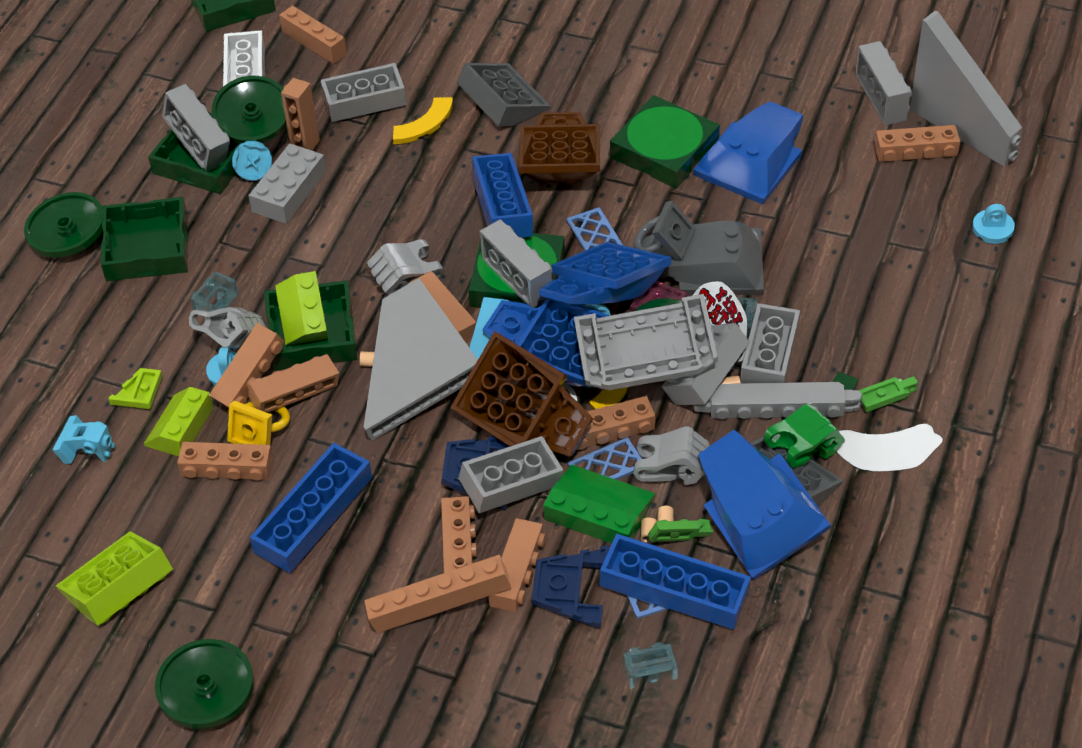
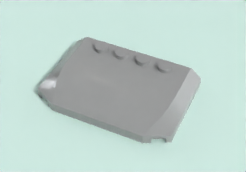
M704 294L683 297L682 303L618 315L596 318L594 313L574 317L585 383L588 386L613 390L692 376L701 373L718 362Z

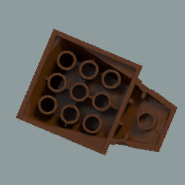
M580 112L541 113L535 125L521 126L519 174H525L536 181L552 185L555 183L574 184L577 181L593 176L596 172H600V124H585Z
M496 331L493 332L451 406L452 409L509 446L542 436L551 451L567 456H573L594 420L562 386L568 375Z

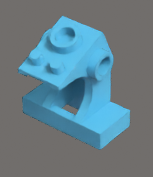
M75 415L69 417L52 451L64 464H71L79 449H83L88 454L95 453L103 462H106L107 458L111 456L112 448H115V443L112 442V436L107 425L102 422L83 423Z

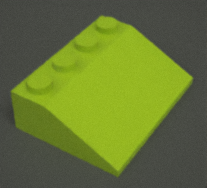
M130 531L58 583L56 587L88 620L98 626L107 622L118 610L127 607L130 601L138 595L146 593L154 583L163 580L173 568L159 546Z

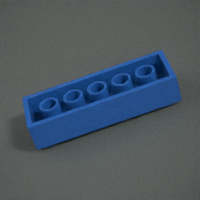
M512 153L472 156V178L487 226L501 219L513 229L518 237L533 236V214Z
M333 443L250 536L254 554L291 573L373 478L370 461Z
M616 534L600 569L601 587L733 630L747 599L751 576L620 534Z

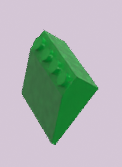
M571 465L552 487L543 504L544 518L546 521L612 544L616 534L632 539L635 538L641 526V521L645 518L655 498V493Z

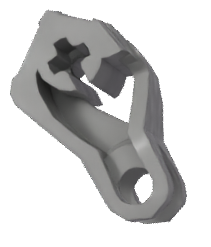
M423 239L408 243L384 244L367 262L368 266L372 269L371 273L376 278L377 283L388 294L396 292L410 283V281L430 271L438 279L444 273L438 261L425 262L421 260L427 256L429 251V245Z
M227 307L213 311L193 310L189 316V325L192 329L207 333L222 347L241 348L256 323L266 327L262 316L240 307ZM198 315L204 316L205 322L203 325L197 323Z
M689 426L662 435L643 436L638 440L637 450L639 455L646 459L637 460L633 474L639 481H672L681 478L684 480V485L695 484L705 475L698 454L709 447V442Z

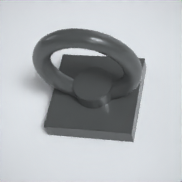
M668 201L665 203L660 216L648 221L638 231L634 239V248L654 253L664 247L675 260H681L696 228L673 201ZM654 228L652 234L658 241L650 246H642L644 237Z

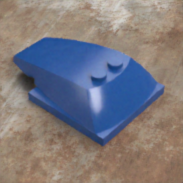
M771 101L761 105L737 123L732 122L693 169V175L763 205L802 156V150L794 147V138L799 133L804 119L803 114Z
M604 242L552 264V273L558 274V279L552 280V282L540 288L539 294L542 297L568 304H603L634 299L643 295L660 277L664 269L671 265V257L611 242Z
M546 298L542 306L538 308H532L524 303L501 300L482 330L488 338H491L494 331L502 334L568 375L564 383L572 386H585L591 389L592 386H588L585 383L574 317L594 313L596 318L610 315L580 304H568Z
M733 430L698 454L713 497L712 500L704 504V507L754 580L832 528L780 453L769 459L741 434Z

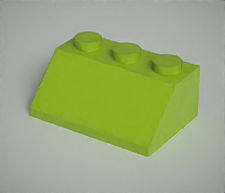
M316 271L293 275L275 285L286 346L328 339Z
M188 387L176 393L144 442V446L179 456L182 442H194L214 409L210 393L193 387Z

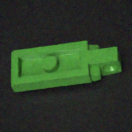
M914 376L904 380L897 379L896 377L858 390L862 394L860 403L865 412L872 411L910 396V393L917 391L918 382Z
M687 519L679 521L660 520L654 524L648 536L651 542L690 541L694 537L710 536L713 530L710 520L698 519V521H688Z

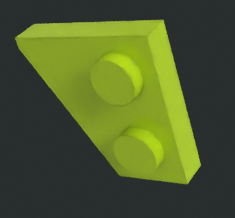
M140 368L133 374L131 379L122 385L123 389L117 395L112 394L109 397L110 405L151 409L163 376L161 370Z

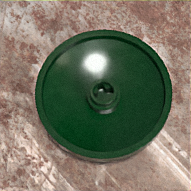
M244 76L232 80L216 94L212 103V118L217 121L223 133L225 132L230 141L242 144L246 141L267 142L279 135L287 126L281 96L284 88L278 82L264 76Z
M69 192L53 196L39 204L30 213L24 226L25 238L32 250L42 256L65 257L76 254L89 247L101 235L103 231V208L96 198L85 193Z
M217 639L196 640L179 647L165 659L156 676L155 693L163 713L176 724L193 729L212 728L226 723L242 711L251 697L254 676L248 658L235 645Z

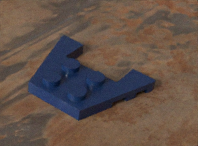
M495 436L481 441L468 439L447 442L441 484L468 495L459 480L462 462L510 446ZM507 504L499 506L497 508L501 510H506Z
M602 546L600 550L589 551V549L582 550L580 554L570 556L562 554L537 559L532 604L595 628H601L603 605L580 604L579 597L583 567L601 568L609 551V546Z

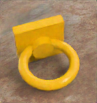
M233 401L229 404L227 441L233 444L270 445L271 432L285 428L290 421V413L284 406L273 410L281 415V420L272 423V415L256 409L252 402L242 404Z

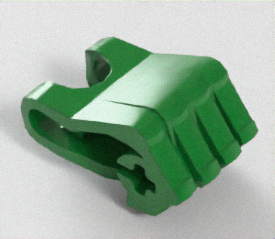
M809 404L803 405L783 421L770 426L763 437L764 442L770 448L781 447L788 449L786 462L792 468L808 463L814 453L820 452L819 455L827 459L834 455L845 442L837 427L832 425L829 419Z

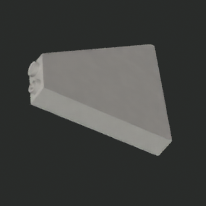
M935 10L922 21L910 110L936 126L956 125L959 139L1005 167L1010 161L1013 162L1019 154L1018 147L1022 140V126L940 13Z
M419 278L382 299L364 421V429L371 441L462 388L478 360Z

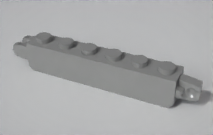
M840 382L719 384L707 403L695 404L694 411L711 413V418L719 419L787 418L803 405L809 404L815 410L821 412L824 417L844 416V412L859 410L862 394L858 390H844V385Z

